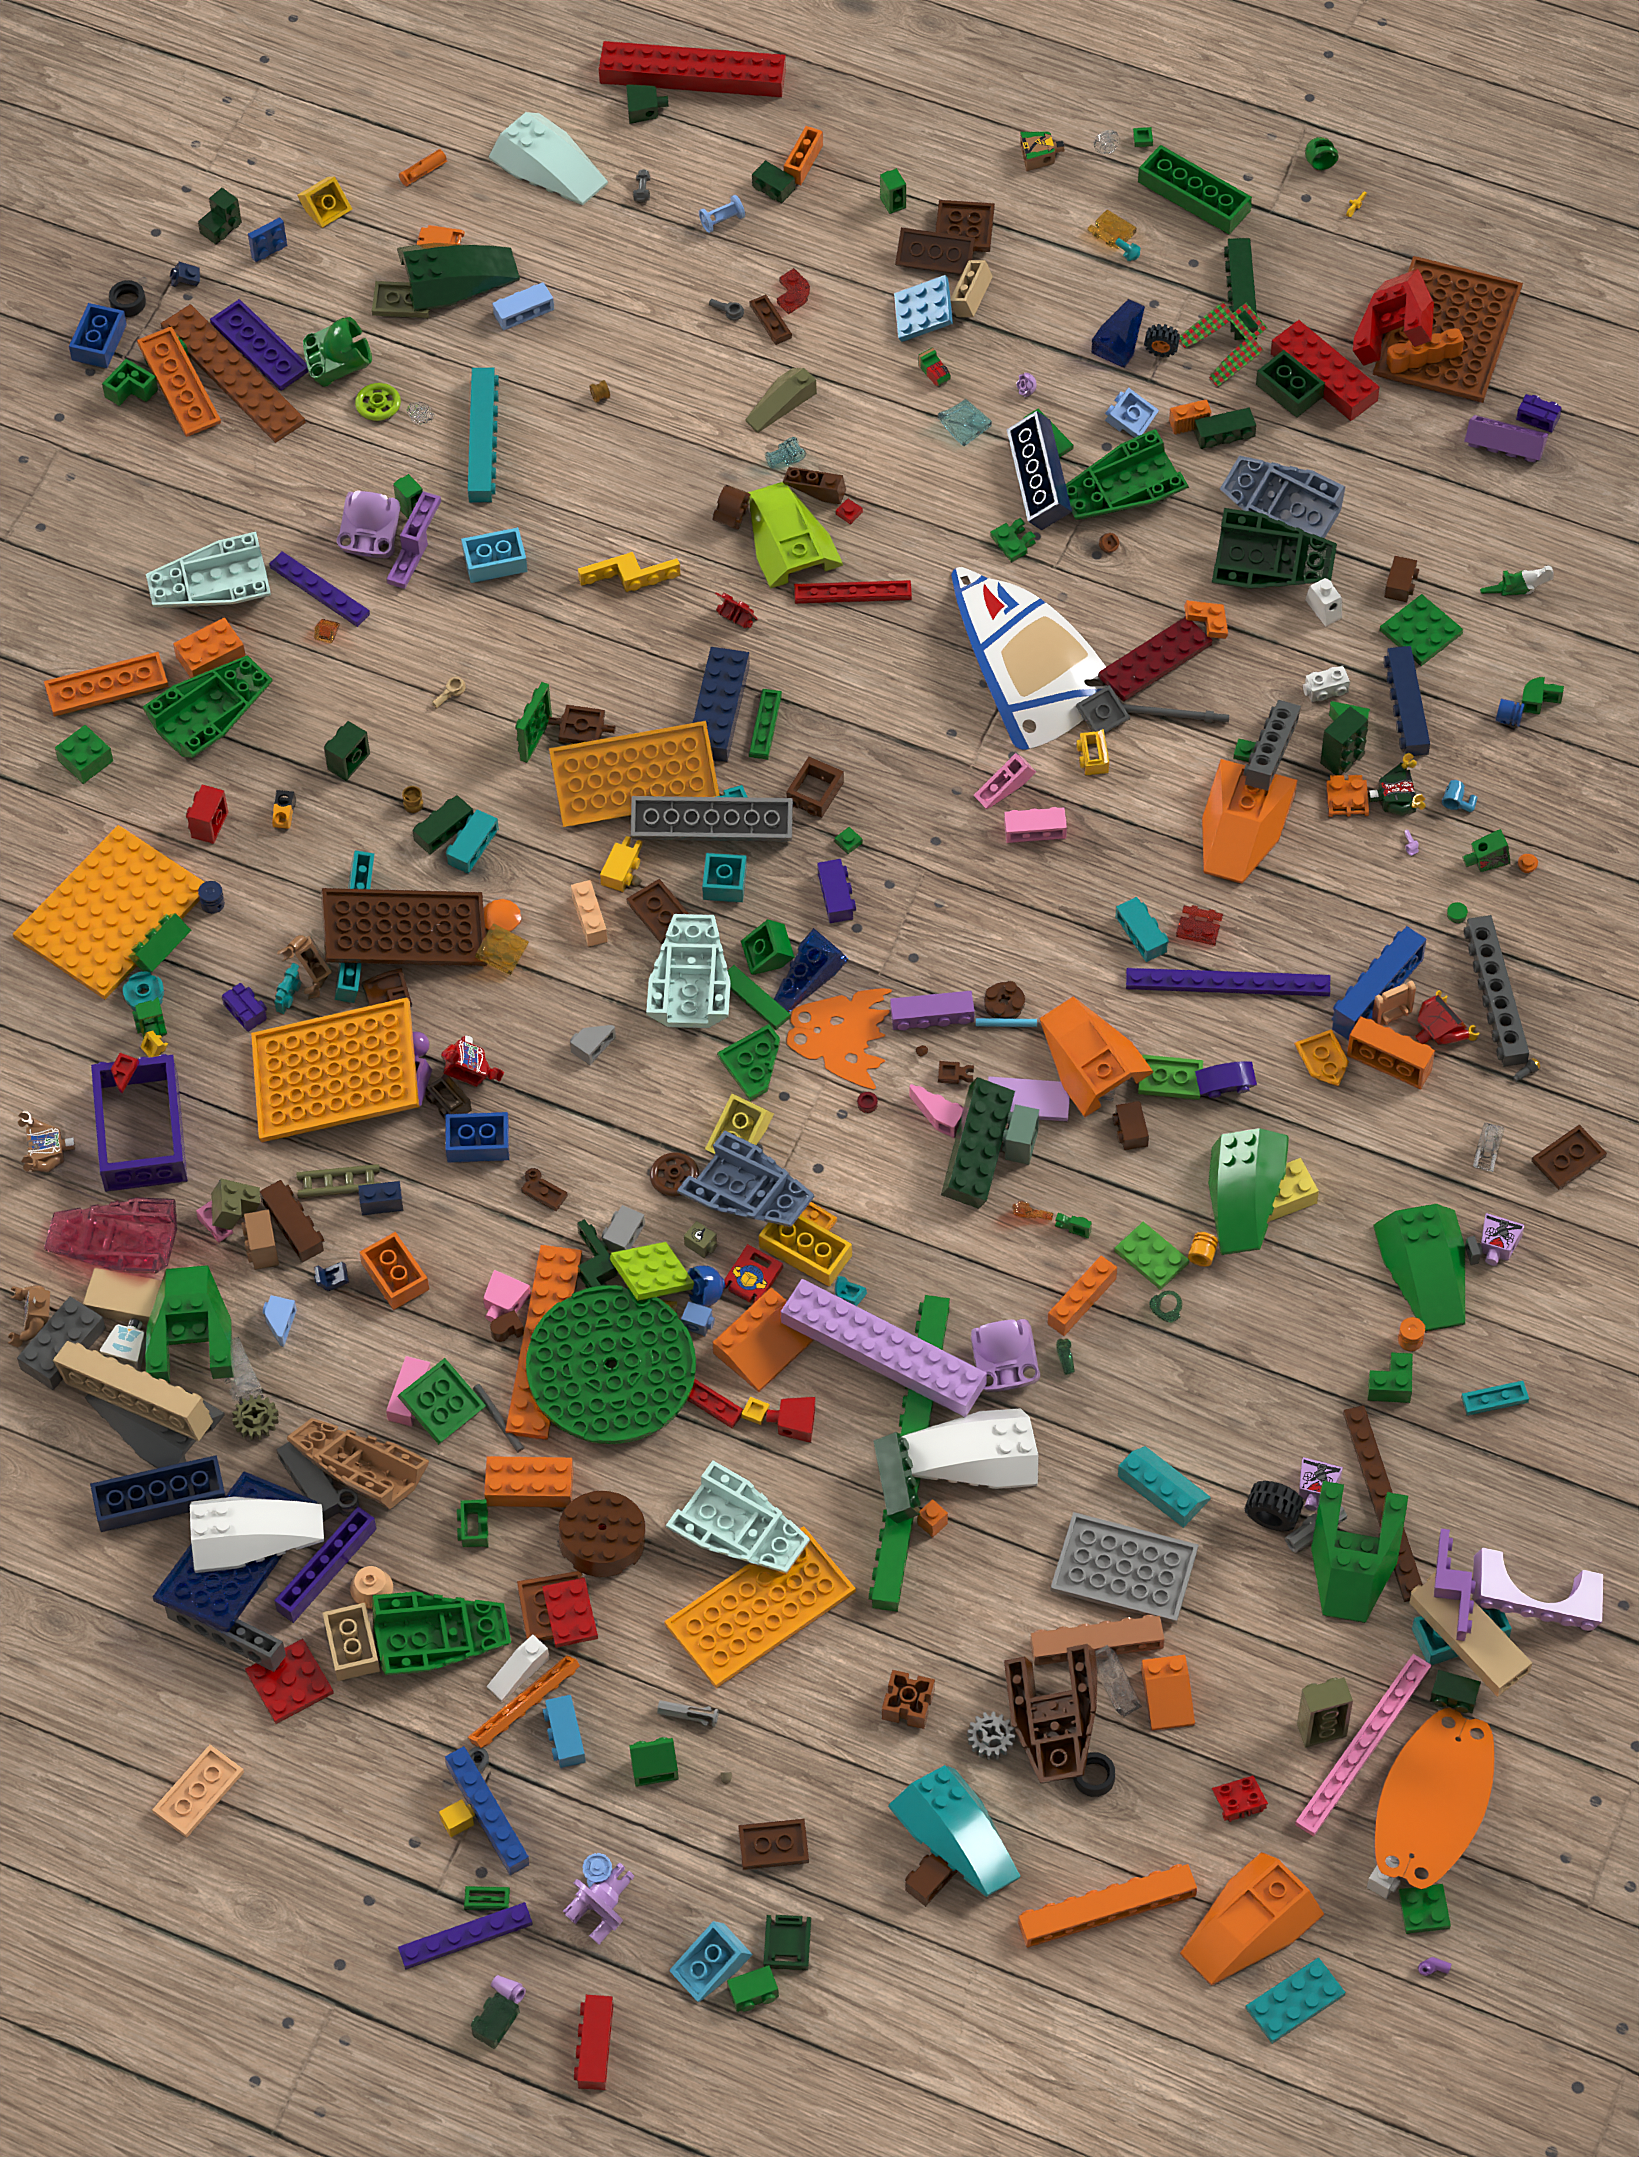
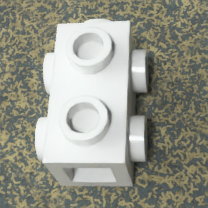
M1343 666L1332 667L1325 671L1313 672L1307 675L1305 684H1303V690L1305 695L1309 696L1311 702L1323 701L1333 696H1342L1348 693L1350 680Z

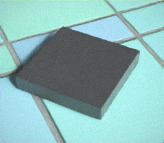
M1110 685L1076 704L1078 711L1092 732L1104 729V734L1130 720L1129 714Z

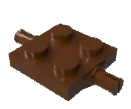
M566 705L565 712L561 718L549 716L548 725L560 726V742L577 744L599 740L603 732L615 734L616 730L615 725L604 724L605 710Z

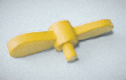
M1364 191L1357 200L1353 201L1350 199L1349 203L1352 206L1348 209L1346 216L1352 217L1355 210L1360 209L1367 192Z

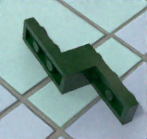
M583 1219L577 1223L578 1234L594 1257L578 1265V1276L586 1288L605 1286L603 1283L617 1276L618 1271L610 1261V1255L607 1252L608 1248L605 1242L598 1239L593 1225H588L586 1220Z

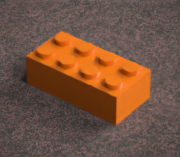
M1360 1016L1349 1036L1347 1056L1421 1090L1432 1071L1435 1050L1426 1044L1414 1041L1409 1036L1396 1033L1389 1027H1383L1372 1019Z
M487 1456L484 1492L487 1506L566 1507L572 1501L573 1459L566 1457Z

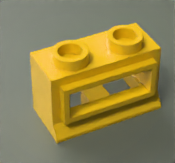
M1104 729L1097 732L1080 733V740H1076L1077 751H1081L1082 756H1079L1080 768H1084L1085 776L1109 773V757ZM1087 744H1097L1099 759L1090 760Z

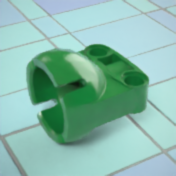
M351 317L341 318L331 326L316 333L306 335L303 340L304 355L309 373L322 387L329 386L333 381L354 371H360L372 362V353L367 339L362 338L353 342L352 338L361 335L362 330Z

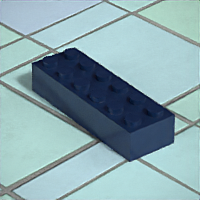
M1035 411L1006 430L1027 520L1038 529L1043 530L1070 514L1072 509L1051 421L1038 411Z
M710 647L693 723L706 721L712 757L715 761L728 762L750 667L749 652Z
M217 1455L90 1483L101 1532L189 1513L192 1501L226 1498Z

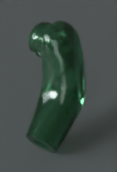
M1060 1338L1056 1341V1350L1064 1375L1075 1372L1073 1355L1070 1351L1072 1345L1068 1338Z

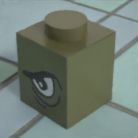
M696 1221L685 1233L684 1245L705 1258L709 1253L711 1254L715 1251L718 1245L717 1234Z

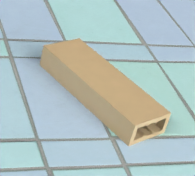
M94 1268L83 1305L104 1318L125 1322L137 1319L142 1322V1325L147 1326L162 1281Z
M1436 1572L1433 1573L1424 1585H1418L1411 1591L1410 1604L1497 1697L1531 1671L1532 1662L1475 1601L1473 1613L1468 1614V1620H1472L1471 1634H1466L1465 1641L1456 1640L1460 1600L1434 1597Z

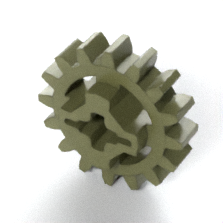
M250 1395V1400L247 1401L243 1398L242 1405H235L237 1411L232 1412V1421L237 1433L241 1432L243 1438L249 1435L250 1440H253L254 1436H258V1439L261 1440L262 1434L268 1437L270 1436L269 1430H276L274 1424L279 1423L277 1417L279 1416L278 1409H276L274 1402L270 1403L268 1397L262 1400L261 1395H258L257 1399Z

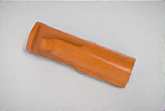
M438 149L400 172L399 178L401 182L408 186L447 162L445 153Z

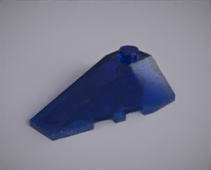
M814 928L800 943L797 949L798 953L794 961H791L790 970L786 978L782 980L774 997V1000L787 1012L793 1010L835 976L849 960L842 951Z

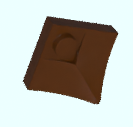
M402 968L379 974L362 982L369 1006L408 998L410 1007H412Z

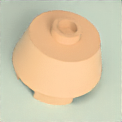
M367 1566L359 1570L350 1584L352 1598L358 1604L365 1603L366 1609H372L373 1595L392 1594L393 1582L390 1576L385 1571L374 1566Z

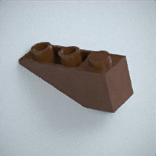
M788 467L783 479V484L822 502L841 505L846 492L843 475Z

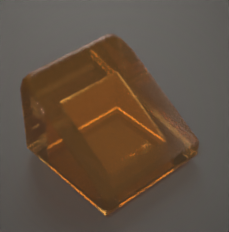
M321 619L315 626L314 639L332 643L340 623Z

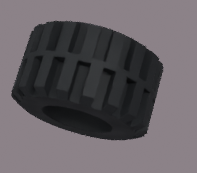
M1258 1481L1253 1484L1244 1511L1252 1521L1265 1528L1275 1531H1289L1295 1528L1304 1501L1296 1491L1286 1485L1273 1481Z

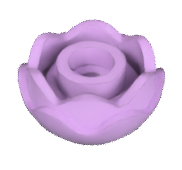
M1024 372V374L1019 375L1016 386L1019 389V394L1027 397L1036 390L1037 383L1030 373Z

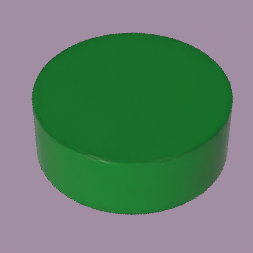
M1455 902L1449 905L1447 917L1451 922L1461 923L1467 918L1468 910L1464 904Z

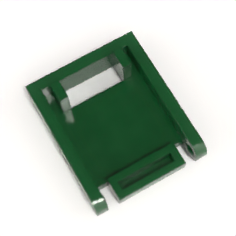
M771 1915L766 1916L764 1967L769 1965L771 1969L809 1970L811 1917H807L806 1926H802L803 1916L776 1915L775 1925H771ZM776 1956L797 1957V1962L775 1961Z

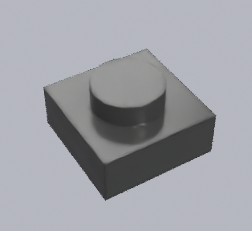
M1475 1236L1467 1237L1465 1249L1470 1265L1479 1264L1480 1255H1483L1482 1246L1480 1243H1477Z

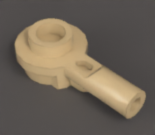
M459 677L450 678L446 685L447 689L432 702L433 706L438 708L449 697L463 694L466 689L465 682Z

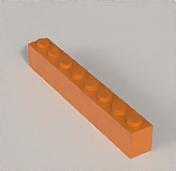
M1177 1864L1163 1872L1154 1871L1147 1877H1134L1124 1884H1111L1101 1891L1092 1890L1078 1898L1072 1896L1058 1904L1049 1903L1039 1910H1026L1019 1915L1018 1925L1028 1948L1195 1897L1197 1886L1189 1865L1182 1866V1864Z

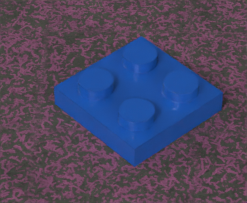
M280 217L248 233L251 257L255 262L265 259L267 256L287 246L285 226Z

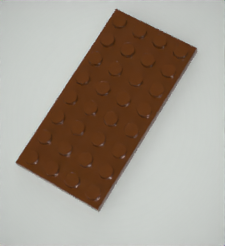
M322 888L321 890L325 962L487 966L488 957L482 892Z

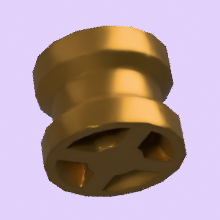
M605 380L600 381L596 385H589L595 403L599 402L600 399L610 398V391Z

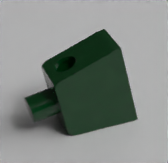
M626 85L629 124L657 119L658 108L669 107L668 96L657 97L655 86Z

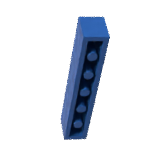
M465 1746L445 1756L446 1767L467 1803L472 1807L475 1817L509 1875L529 1866V1856Z

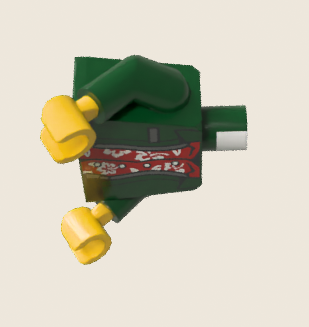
M1405 754L1403 757L1404 763H1399L1379 779L1378 790L1368 791L1369 801H1381L1384 812L1405 816L1411 812H1416V808L1422 810L1426 806L1423 802L1425 800L1423 795H1416L1410 770H1407V767L1414 768L1417 765L1415 760H1411L1414 758L1412 754Z

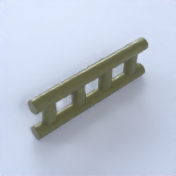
M379 1164L296 1172L297 1180H303L304 1190H298V1198L358 1193V1185L381 1183H374V1173L380 1172ZM365 1174L366 1183L354 1185L353 1175ZM345 1176V1186L333 1187L332 1177ZM324 1178L325 1188L312 1189V1179Z

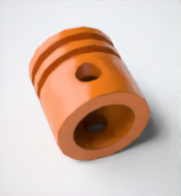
M1409 1317L1402 1321L1398 1335V1343L1401 1348L1407 1351H1416L1422 1346L1425 1334L1424 1323L1414 1317Z

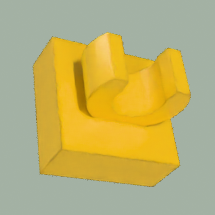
M153 1031L146 1032L140 1048L148 1057H157L166 1050L168 1043L161 1041V1035H156Z

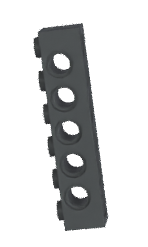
M1278 700L1276 706L1271 707L1269 718H1266L1264 724L1265 730H1261L1259 741H1256L1255 753H1251L1249 762L1245 766L1243 776H1246L1245 785L1269 790L1298 723L1300 705Z
M178 1588L174 1590L164 1603L168 1619L273 1672L286 1657L283 1641Z

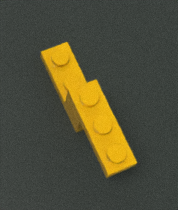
M630 552L578 568V578L581 586L618 575L625 592H629L648 585H655L667 579H674L680 576L681 573L680 563L677 558L640 569L634 553Z

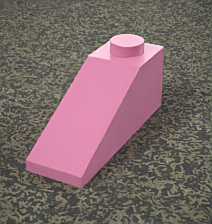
M1015 753L974 796L986 809H989L1022 787L1036 771L1023 757Z

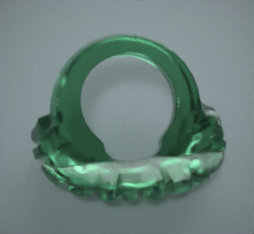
M1167 1290L1151 1298L1149 1302L1150 1309L1158 1318L1170 1323L1181 1318L1180 1311L1183 1303L1179 1294ZM1166 1295H1173L1177 1300V1305L1174 1310L1164 1313L1160 1309L1161 1300Z

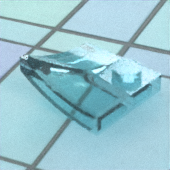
M964 399L948 410L938 413L941 423L962 446H966L992 426V421L967 399Z

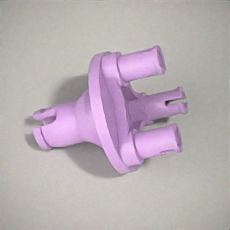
M618 1863L612 1869L611 1875L606 1881L594 1883L590 1888L576 1879L573 1884L579 1891L575 1894L576 1898L563 1910L565 1915L574 1924H577L578 1920L588 1909H593L602 1917V1922L589 1936L599 1945L612 1930L615 1931L623 1922L622 1918L612 1909L618 1904L619 1895L628 1886L630 1881L633 1880L634 1875L628 1871L621 1880H617V1877L625 1869L621 1863Z

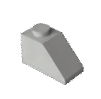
M613 1025L583 1028L579 1033H575L570 1040L571 1053L591 1065L616 1038L615 1027Z

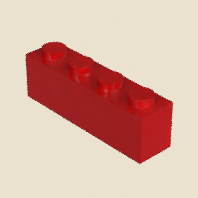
M586 1994L585 2002H581L580 2016H584L583 2024L579 2023L578 2037H581V2045L576 2046V2059H579V2067H574V2080L578 2083V2089L606 2090L614 2007L613 1996Z

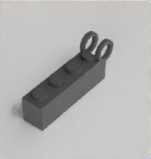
M290 1442L276 1449L278 1459L308 1503L322 1504L323 1522L338 1513L349 1517L353 1511L345 1512L342 1509H351L353 1507L356 1509L359 1507L356 1492L349 1488L335 1491L332 1486L334 1483L328 1474H324L321 1469L301 1454ZM345 1493H351V1494L353 1495V1496H344V1497L342 1498V1495L345 1494ZM348 1500L353 1501L351 1504L348 1505L343 1504L345 1501Z

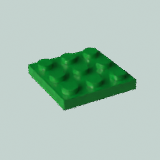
M1423 594L1419 595L1383 623L1379 630L1398 647L1411 646L1413 659L1420 666L1424 665L1463 634V628Z
M541 682L539 688H535L530 704H526L524 715L521 719H518L515 726L520 761L528 763L548 726L549 716L552 717L549 684Z
M446 1358L442 1359L397 1396L438 1445L486 1407Z

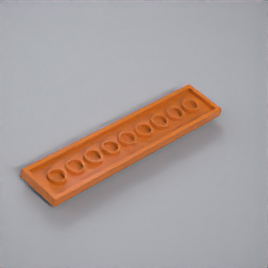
M547 1245L540 1246L505 1430L506 1433L548 1440L551 1421L539 1409L529 1389L526 1373V1355L531 1336L541 1318L555 1304L561 1303L575 1293L578 1265L581 1263L582 1250Z

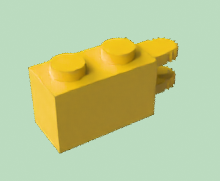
M628 836L624 838L622 844H614L600 873L601 885L624 892L626 886L631 884L634 869L637 870L640 864L638 855L643 844L641 840H637L633 848L629 847L631 837Z

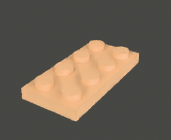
M209 1745L152 1811L156 1816L187 1838L243 1775L244 1769L212 1745Z

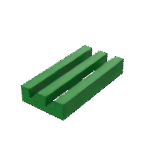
M465 1886L464 1910L501 1911L509 1908L510 1887ZM470 1893H477V1894H505V1897H498V1896H469V1895H470ZM469 1902H504V1903H469Z

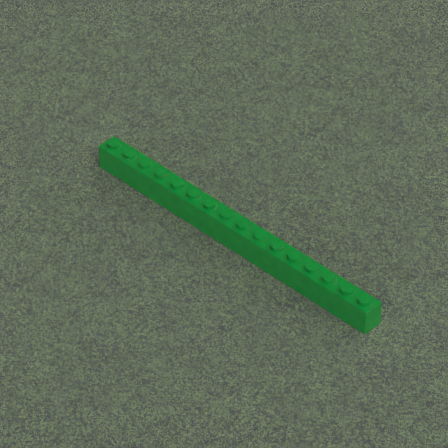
M925 1295L924 1303L920 1302L918 1310L921 1320L916 1321L915 1333H918V1338L943 1350L950 1298ZM907 1387L905 1389H908V1395H904L902 1401V1408H905V1412L900 1414L899 1427H902L901 1433L898 1434L901 1436L929 1428L934 1403L933 1400ZM914 1477L917 1483L915 1491L918 1496L921 1478ZM886 1509L883 1510L882 1522H885L884 1529L880 1528L879 1541L882 1544L881 1548H877L875 1561H879L878 1567H874L872 1573V1580L875 1581V1585L870 1587L868 1600H872V1608L898 1612L914 1517L896 1523L888 1517Z

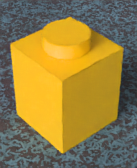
M462 1799L439 1811L440 1820L451 1838L474 1826L473 1817L475 1813L470 1804L465 1805Z

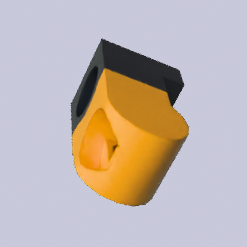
M276 790L272 818L273 828L290 829L293 809L297 801L294 791Z

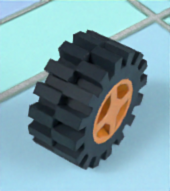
M1157 324V327L1152 325L1146 332L1145 349L1149 350L1150 354L1154 353V356H1173L1178 350L1180 334L1177 333L1176 329L1173 330L1172 326L1168 328L1166 324L1164 326Z

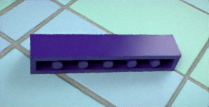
M357 1507L274 1600L277 1612L294 1623L375 1532V1518L360 1507Z

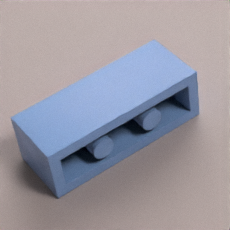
M544 282L492 303L493 314L503 331L554 310L553 297Z

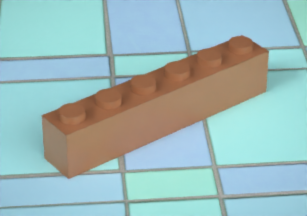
M1146 1615L1138 1619L1124 1618L1116 1622L1102 1621L1099 1624H1080L1072 1628L1063 1626L1050 1631L1040 1629L1031 1633L1030 1644L1034 1666L1066 1662L1068 1661L1067 1648L1083 1644L1090 1645L1095 1650L1096 1657L1164 1648V1634L1160 1616Z

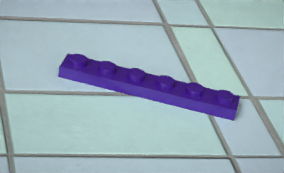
M283 551L269 563L272 570L356 627L370 615V610Z
M524 1902L398 1946V1950L406 1970L532 1926L533 1923Z

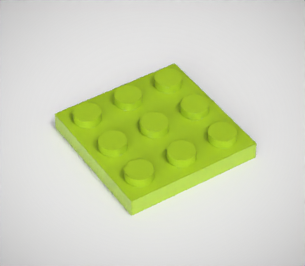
M667 1242L612 1252L610 1255V1261L637 1301L693 1289V1280Z

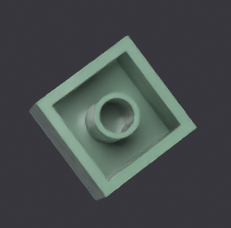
M1015 1104L1014 1111L1009 1112L1008 1128L1004 1130L1002 1140L1004 1141L1002 1151L1005 1152V1160L1030 1164L1039 1130L1040 1109Z

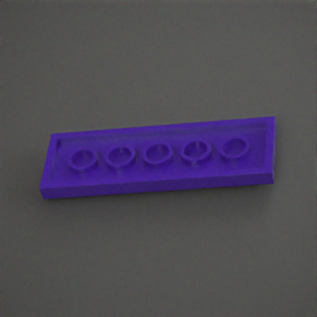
M240 299L210 318V323L280 391L309 372L306 362Z

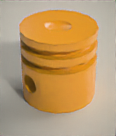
M1197 1232L1194 1235L1188 1254L1189 1261L1198 1266H1210L1218 1245V1239L1210 1233Z

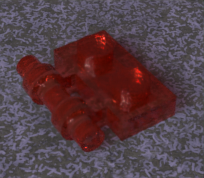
M1184 905L1182 913L1189 914V918L1180 917L1176 937L1215 946L1220 925L1213 922L1214 920L1222 922L1223 914L1217 913L1213 909L1208 911L1199 909L1195 905H1192V907ZM1196 916L1207 918V922L1196 920Z

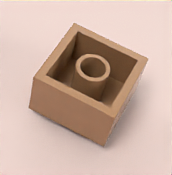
M269 1209L244 1214L245 1222L241 1224L249 1263L253 1262L254 1270L278 1266L279 1260Z

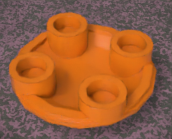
M498 899L488 903L484 907L485 928L496 936L505 935V933L514 930L521 923L520 909L515 903L505 899Z

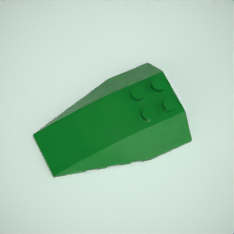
M1257 1128L1221 1134L1212 1146L1208 1184L1221 1255L1261 1249L1268 1228L1267 1221L1269 1215L1273 1213V1203L1275 1197L1279 1195V1185L1281 1180H1284L1286 1174L1288 1135Z
M1439 1204L1419 1206L1394 1211L1373 1224L1383 1263L1391 1272L1394 1282L1401 1289L1404 1299L1411 1306L1414 1316L1424 1323L1425 1332L1465 1325V1244L1455 1210Z
M416 1591L372 1596L373 1631L379 1665L385 1675L429 1672L511 1644L504 1603L476 1599L475 1601H468L461 1597H456L455 1599L445 1598L443 1595L438 1594L430 1596Z

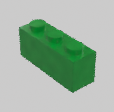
M176 913L163 915L158 920L159 925L155 929L151 928L145 934L146 939L142 943L138 942L131 949L133 952L128 957L142 972H153L192 931Z

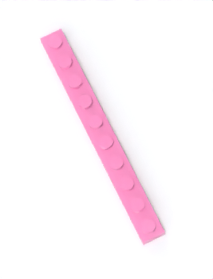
M1415 1654L1410 1657L1296 1820L1295 1825L1313 1837L1316 1835L1432 1667L1431 1664Z

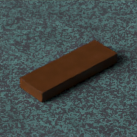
M767 295L749 301L750 307L775 345L792 338V333Z

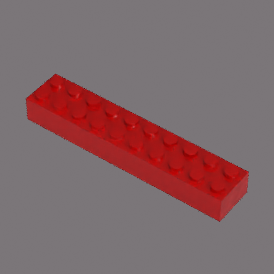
M603 41L599 64L600 84L645 85L662 89L781 98L786 73V55L610 41Z

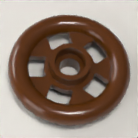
M678 1152L662 1155L653 1163L650 1169V1181L653 1187L659 1193L671 1197L682 1196L677 1190L682 1185L680 1182L683 1181L684 1177L691 1176L697 1179L699 1176V1168L696 1162L688 1155ZM669 1161L676 1162V1164L667 1166L666 1163ZM684 1164H686L690 1168L686 1172L681 1167ZM658 1171H664V1177H658ZM674 1171L678 1172L676 1175L671 1174ZM666 1182L675 1184L673 1188L665 1186Z

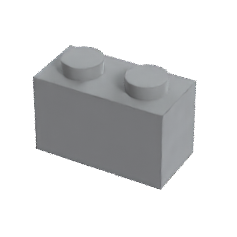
M624 1205L621 1206L619 1211H615L611 1219L612 1223L609 1228L606 1227L601 1236L608 1250L617 1252L631 1249L645 1226L644 1214Z

